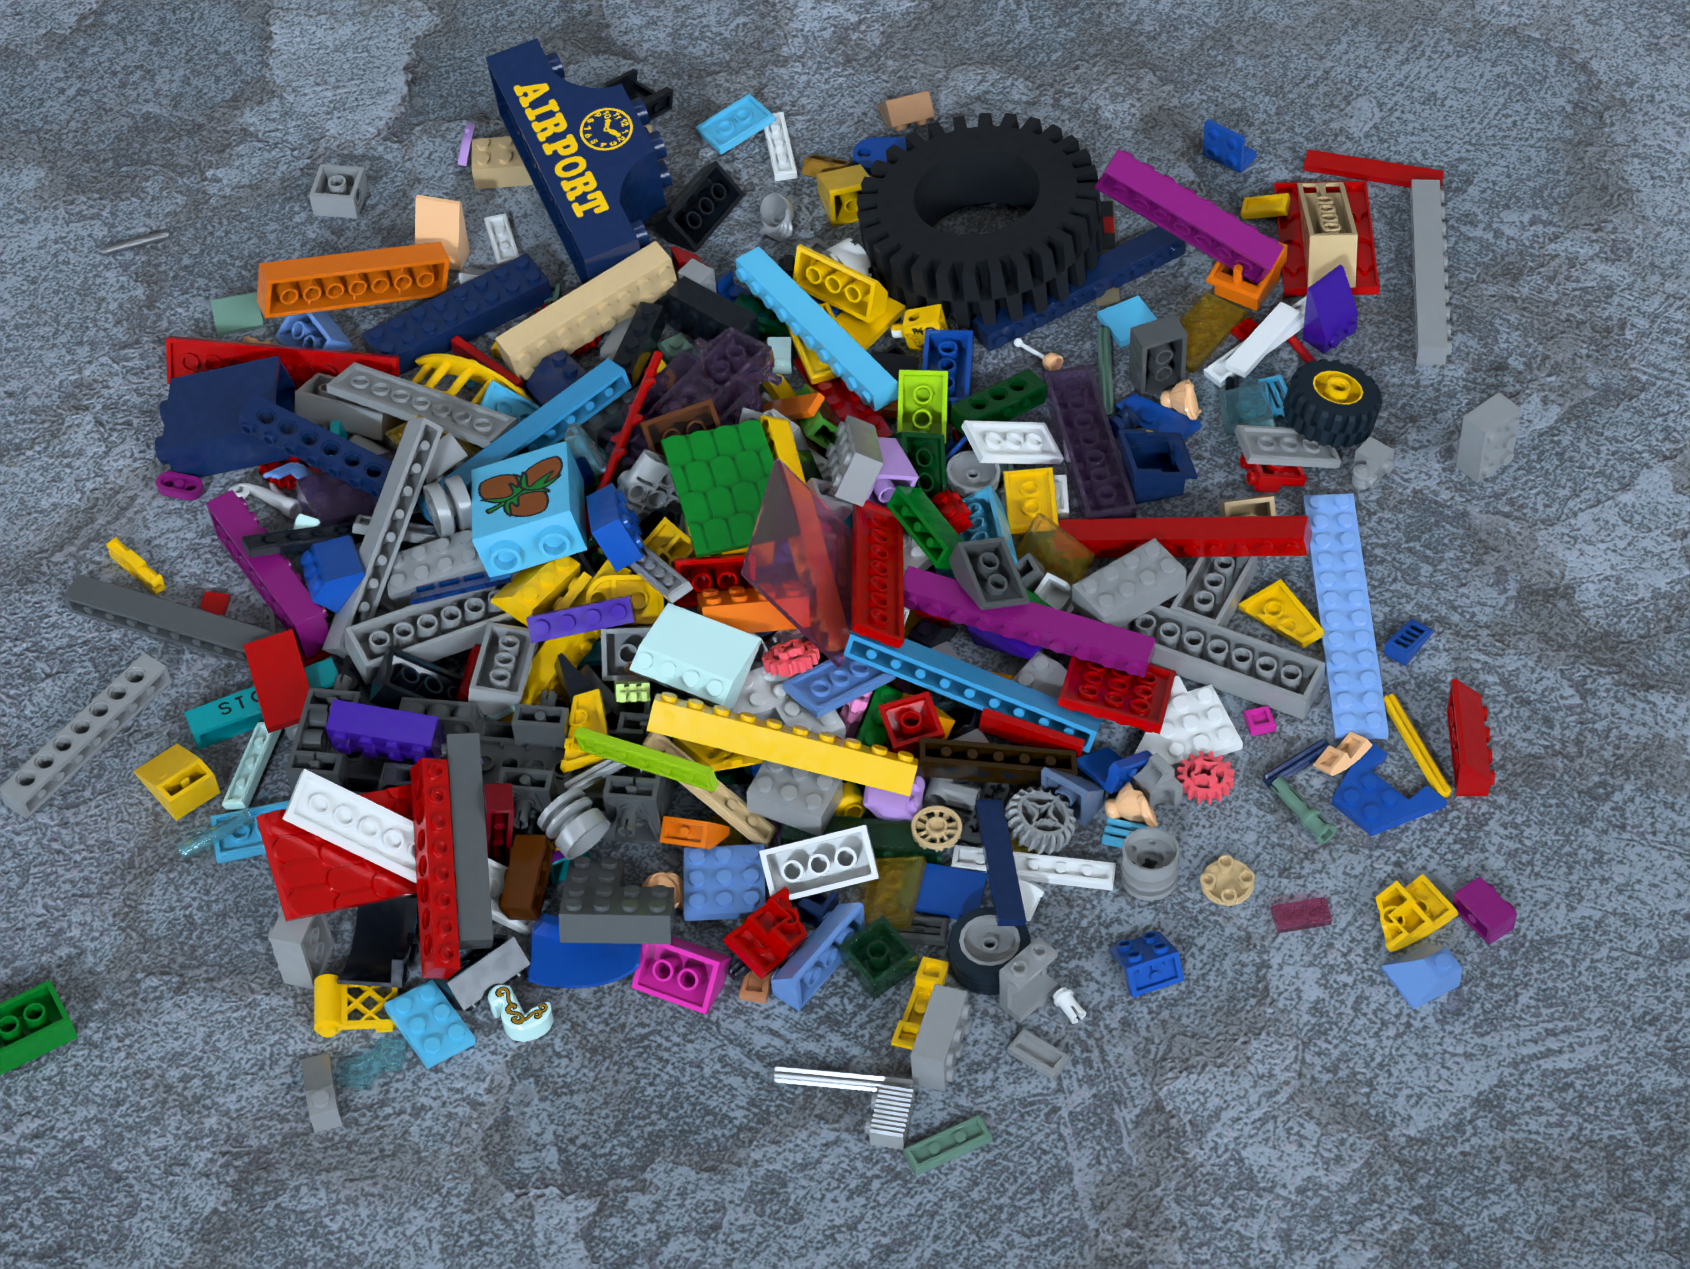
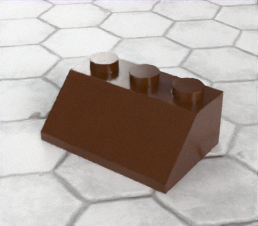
M712 398L639 423L648 450L663 456L665 455L661 445L662 439L675 435H687L700 430L716 429L721 426Z

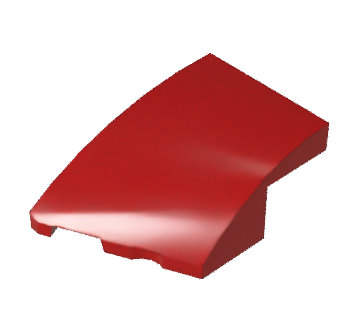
M786 887L769 897L764 906L749 915L745 923L726 935L723 941L761 980L784 962L808 936L804 925L799 920L797 909L792 907L789 900L790 892Z

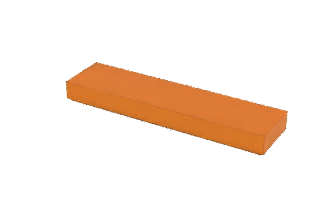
M817 392L765 402L760 412L763 413L774 408L791 421L811 418L815 416L825 397Z

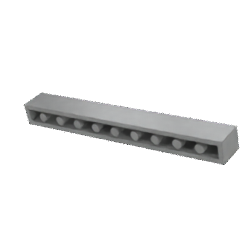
M1412 179L1410 219L1416 364L1445 365L1446 357L1451 355L1452 341H1447V338H1450L1451 323L1446 322V320L1450 319V306H1446V303H1449V289H1445V286H1448V272H1444V269H1447L1448 256L1443 255V253H1446L1447 239L1442 237L1446 234V222H1442L1445 219V206H1441V204H1444V190H1440V180Z
M424 417L410 419L407 422L358 553L366 575L338 614H335L322 650L345 660L346 655H349L345 648V628L373 619L442 435L444 428Z

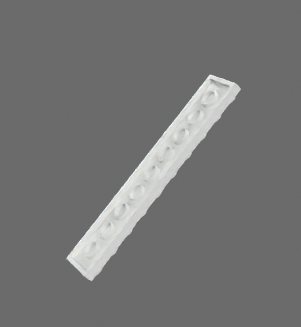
M306 769L301 772L282 818L283 820L417 883L413 821ZM488 858L492 920L528 936L535 921L508 920L499 908V896L503 893L505 885L504 873L508 867Z

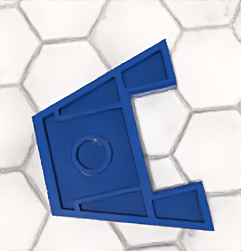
M1370 741L1372 744L1371 748L1350 767L1334 794L1331 804L1366 833L1373 836L1445 808L1447 800L1428 785L1408 800L1372 771L1386 760L1387 753Z

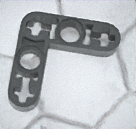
M988 782L979 800H993V792H997L999 789L1002 792H998L996 799H1002L1005 808L1010 797L1009 784ZM922 802L923 809L929 806H942L933 802ZM975 807L971 815L951 809L957 813L962 822V833L959 841L975 846L982 845L980 832L976 835L972 834V832H976L978 829ZM931 812L932 815H928V819L934 817L933 812ZM940 812L939 817L943 818L944 813Z

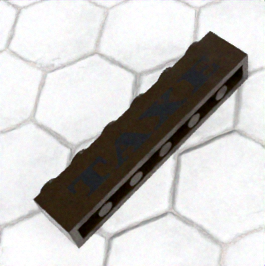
M920 737L913 751L914 758L918 759L915 776L1041 787V770L1044 767L1077 776L1076 751Z

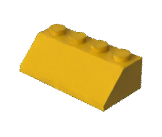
M801 244L797 245L793 280L807 294L828 302L830 305L868 323L885 313L888 291L879 281Z

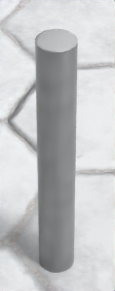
M168 230L101 247V252L104 257L170 239Z

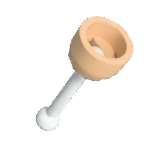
M1021 338L1014 340L1015 347H1022L1041 358L1043 367L1047 371L1054 374L1062 367V356L1053 352L1044 355L1023 343Z

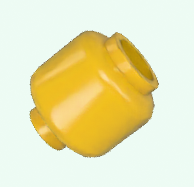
M843 783V798L834 813L836 818L843 822L858 820L867 809L863 805L864 795L854 783Z

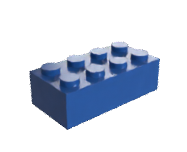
M925 330L922 370L948 371L947 421L951 419L952 405L971 396L974 351L973 330Z

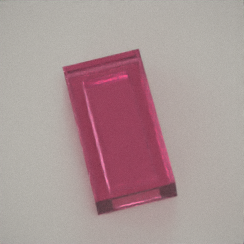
M1325 897L1271 906V913L1278 934L1332 924V917Z

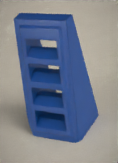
M1411 618L1386 642L1384 655L1407 666L1430 638L1434 630ZM1408 633L1414 635L1415 637H1417V639L1408 635Z

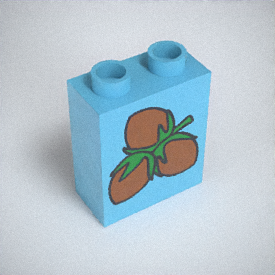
M567 441L471 470L472 542L490 579L587 550L584 479Z

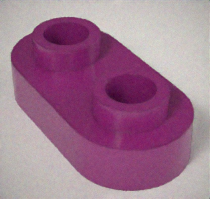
M168 471L160 474L156 479L158 492L163 496L192 501L200 498L204 493L202 480L196 476Z

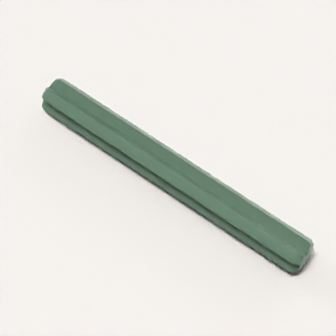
M1099 327L1097 329L1100 414L1101 418L1106 420L1111 415H1114L1111 338L1108 327Z

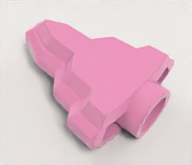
M873 691L843 705L839 717L846 726V738H854Z

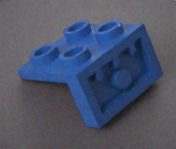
M1207 119L1205 121L1204 156L1238 173H1241L1256 159V151L1245 146L1244 136L1212 120Z
M1106 747L1078 757L1077 767L1085 775L1097 782L1102 789L1111 794L1119 791L1127 781L1132 785V777L1146 766L1149 757L1153 754L1146 750L1122 758L1111 748Z
M1160 931L1146 932L1142 937L1132 940H1121L1116 945L1109 947L1110 954L1124 968L1128 991L1133 998L1184 981L1179 951Z

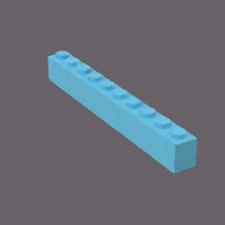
M760 247L736 258L737 269L735 273L739 281L744 282L752 294L757 295L763 301L766 308H771L776 313L778 319L781 322H785L790 327L791 332L795 336H799L809 350L812 349L817 354L819 360L822 363H826L831 368L833 374L836 377H840L848 389L854 391L860 397L864 405H868L876 412L898 399V382Z

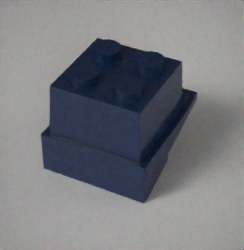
M1146 429L1118 430L1117 446L1121 454L1122 471L1135 504L1181 496L1184 492L1185 479H1198L1181 433L1146 432Z

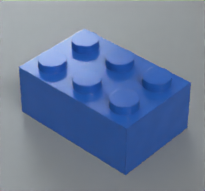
M611 483L586 496L591 533L615 571L617 572L642 559L644 543L640 537L642 535L638 525L640 519L634 509L629 510L626 505L628 500L621 489L617 491L614 484Z

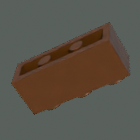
M547 835L515 836L514 845L510 847L509 868L504 873V890L499 896V908L508 920H540L555 847Z

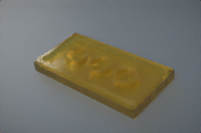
M1206 292L1180 320L1187 332L1186 370L1194 374L1229 337L1231 328L1246 318L1247 311Z

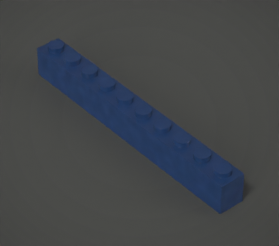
M1158 226L1098 256V264L1095 269H1085L1086 281L1080 287L1068 283L1069 297L1062 302H1059L1047 293L1048 310L1037 314L1028 302L1022 303L1023 320L1011 322L1006 307L995 309L996 324L984 325L982 315L973 319V335L989 352L1000 348L1016 338H1020L1050 321L1060 318L1064 314L1080 308L1096 298H1100L1107 290L1113 287L1119 288L1161 267L1165 263L1179 258L1185 254V241Z

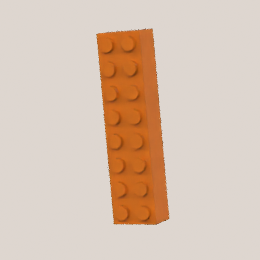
M441 242L259 263L257 303L264 318H273L437 297L446 292L450 258Z

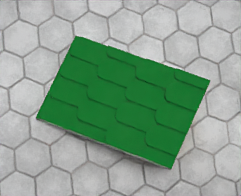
M749 420L731 426L724 425L716 429L700 430L691 434L675 435L661 440L662 449L696 558L713 554L715 556L753 554V569L770 566L773 542L798 537L796 524L760 420Z

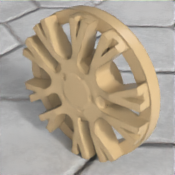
M926 807L920 810L912 820L911 831L913 839L923 849H935L936 852L939 850L942 852L945 848L950 849L961 838V819L956 812L947 807ZM933 812L934 817L928 819L925 814ZM940 812L944 813L943 818L939 817ZM950 817L955 820L952 823L946 822ZM916 829H923L924 831L917 833ZM950 835L953 836V838L949 839L946 836Z

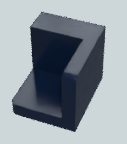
M832 891L828 898L815 894L811 900L803 897L798 904L799 920L818 928L826 913L832 912L839 904L838 893Z

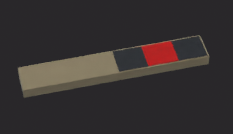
M1101 201L1104 246L1102 252H1097V257L1117 247L1114 201ZM1113 287L1107 290L1100 298H1096V306L1120 303L1119 288Z

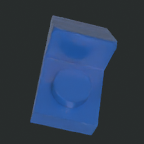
M732 270L715 277L716 292L724 298L734 302L740 293L752 296V292L734 283Z

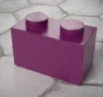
M1480 876L1454 893L1453 906L1457 909L1459 916L1488 945L1514 929L1517 917L1515 908L1509 902H1505L1497 894L1495 888L1491 884L1486 883Z

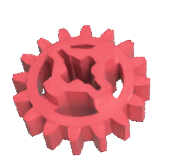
M792 639L789 642L780 643L769 648L770 651L764 652L762 657L765 672H771V676L779 674L780 677H792L794 674L804 673L808 669H812V665H817L819 663L818 660H820L819 649L816 643L811 644V641L803 643L802 640Z
M1199 751L1198 757H1195L1192 753L1189 754V761L1182 759L1181 767H1177V780L1183 785V794L1188 793L1187 799L1189 801L1194 797L1197 798V804H1201L1202 800H1206L1211 805L1214 798L1221 802L1222 794L1229 796L1230 788L1234 787V770L1230 769V761L1223 763V755L1215 758L1212 751H1210L1208 756H1204L1203 751Z

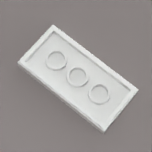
M965 420L961 426L979 463L1061 464L1064 459L1044 422Z

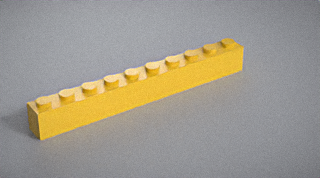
M669 692L656 693L646 731L910 796L918 767V759L914 758V755L909 752L899 751L897 754L889 752L886 747L881 745H872L870 747L862 745L861 741L853 738L842 740L835 738V735L829 732L821 731L818 734L810 732L807 727L801 725L790 727L782 725L783 722L777 719L768 718L766 721L756 718L755 714L749 712L738 714L730 712V709L725 706L715 705L710 707L697 699H688V701L678 699L677 695Z

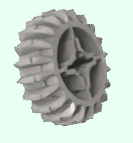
M1029 787L1026 791L1021 789L1011 797L1004 810L1008 831L1011 833V840H1018L1019 847L1022 845L1028 847V852L1032 849L1036 850L1038 855L1043 851L1048 855L1053 851L1059 852L1068 845L1075 832L1076 818L1073 817L1074 810L1068 808V802L1060 800V795H1052L1051 789L1048 792H1043L1041 787L1036 789V791L1032 787Z

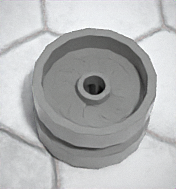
M974 451L958 453L947 464V489L951 493L956 490L960 498L964 499L991 485L998 495L1001 473L999 464L979 463Z
M459 475L446 478L444 489L438 482L423 486L427 509L440 538L454 534L456 525L462 531L472 528V502L466 486Z

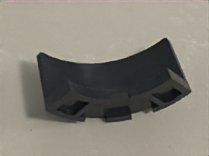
M417 895L358 906L350 955L343 973L337 979V984L402 988L406 984L410 976L408 964H414L418 948L417 944H413L415 930H419Z

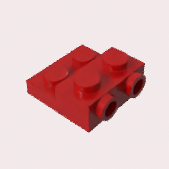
M1244 454L1240 456V467L1247 471L1246 482L1248 485L1253 486L1255 492L1278 493L1281 485L1301 487L1305 485L1307 479L1302 466L1247 464Z
M947 489L935 495L931 500L958 535L973 526L968 518L971 512L956 490L951 493Z

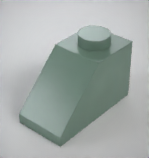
M681 333L670 335L658 341L654 351L662 352V360L674 376L695 367L693 348Z

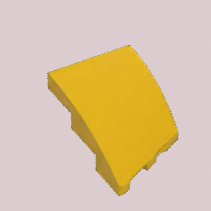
M666 517L662 519L643 542L645 546L672 568L675 559L696 558L691 539Z
M1424 874L1420 875L1405 888L1398 881H1395L1375 897L1386 948L1389 952L1397 951L1421 940L1459 915L1457 909Z

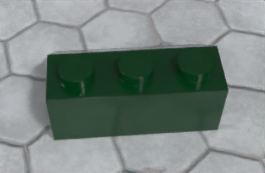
M899 432L886 437L897 439L919 476L914 487L921 488L930 500L938 493L947 490L944 434Z

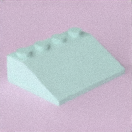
M668 603L639 645L629 670L642 678L711 705L725 706L732 712L763 639Z

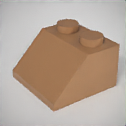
M929 90L877 104L887 128H895V132L908 129L907 124L916 122V126L930 123L929 119L935 117Z

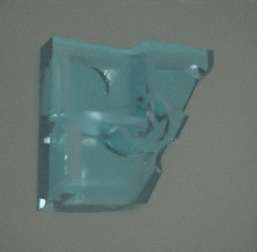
M569 424L564 439L575 458L585 456L595 475L604 473L606 469L604 452L579 424Z

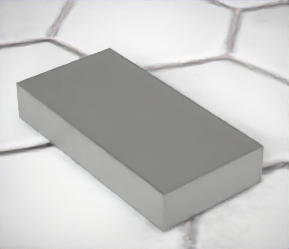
M1024 1028L1007 1047L1008 1054L1053 1081L1070 1061V1055Z

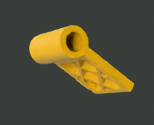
M323 974L315 978L314 1030L322 1037H333L341 1030L376 1029V1033L393 1032V1028H397L391 1019H380L375 1014L384 1007V1003L398 997V987H392V992L385 998H382L375 992L381 986L337 984L339 977L334 974ZM359 987L365 992L357 999H354L347 993V988ZM369 996L378 1002L370 1011L361 1004ZM355 1008L365 1015L360 1020L348 1021V1014Z

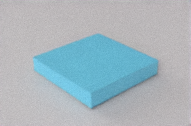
M1139 295L1097 312L1098 320L1104 327L1110 329V335L1120 348L1130 344V328L1157 320Z

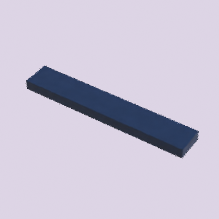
M1002 799L976 800L975 811L997 926H1025L1026 916Z

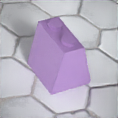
M878 437L884 464L866 500L888 508L886 505L897 486L914 487L919 476L896 438Z

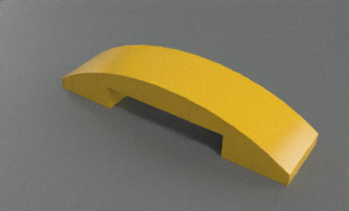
M925 956L922 957L915 976V986L903 1018L897 1024L891 1045L910 1050L913 1049L934 985L945 986L950 962Z

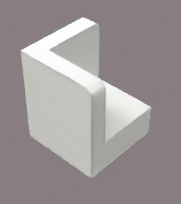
M1048 572L1034 591L1037 597L1058 610L1066 612L1072 602V588L1070 585Z

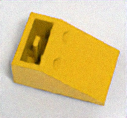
M178 743L133 771L175 821L220 793L215 774L198 756Z

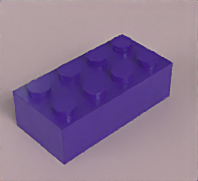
M333 699L325 728L334 749L344 754L357 752L362 753L363 756L368 758L381 756L396 763L410 761L416 764L421 758L440 759L441 744L444 743L445 739L439 718L436 716Z

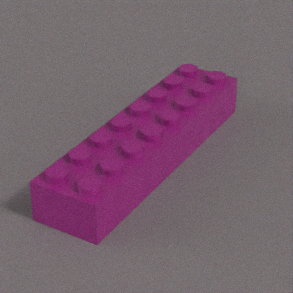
M1119 149L1116 151L1094 187L1233 270L1236 264L1242 265V276L1257 285L1271 271L1284 248L1275 238L1266 237L1258 232V229L1253 225L1244 224L1234 214L1222 211L1217 208L1214 202L1200 198L1192 189L1180 186L1172 177L1163 176L1155 171L1153 166L1141 163L1127 151Z
M230 490L206 502L216 536L267 606L273 611L286 631L293 629L300 650L305 658L321 651L331 627L325 619L328 617L325 607L311 600L309 590L304 587L305 583L299 572L294 573L292 571L293 566L287 557L283 558L281 556L282 553L249 558L242 546V537L268 533L264 526L260 528V523L253 511L249 513L244 498L242 496L238 498L234 491Z

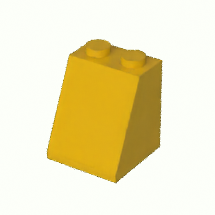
M861 164L816 174L817 191L831 226L835 227L859 221L857 197L858 194H862L861 183L864 177H870Z

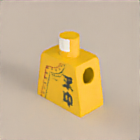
M941 304L909 309L905 311L903 323L892 324L891 328L893 338H905L909 350L921 352L924 351L925 330H948Z

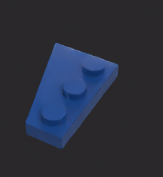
M1135 393L1116 404V412L1127 406L1137 414L1139 419V426L1137 428L1152 430L1153 432L1181 433L1183 439L1201 429L1200 421L1190 420L1186 415Z

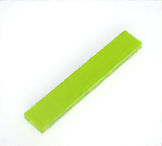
M580 726L574 732L581 751L711 792H715L719 786L712 767Z

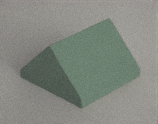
M257 292L210 300L218 336L264 328L263 314L257 303Z

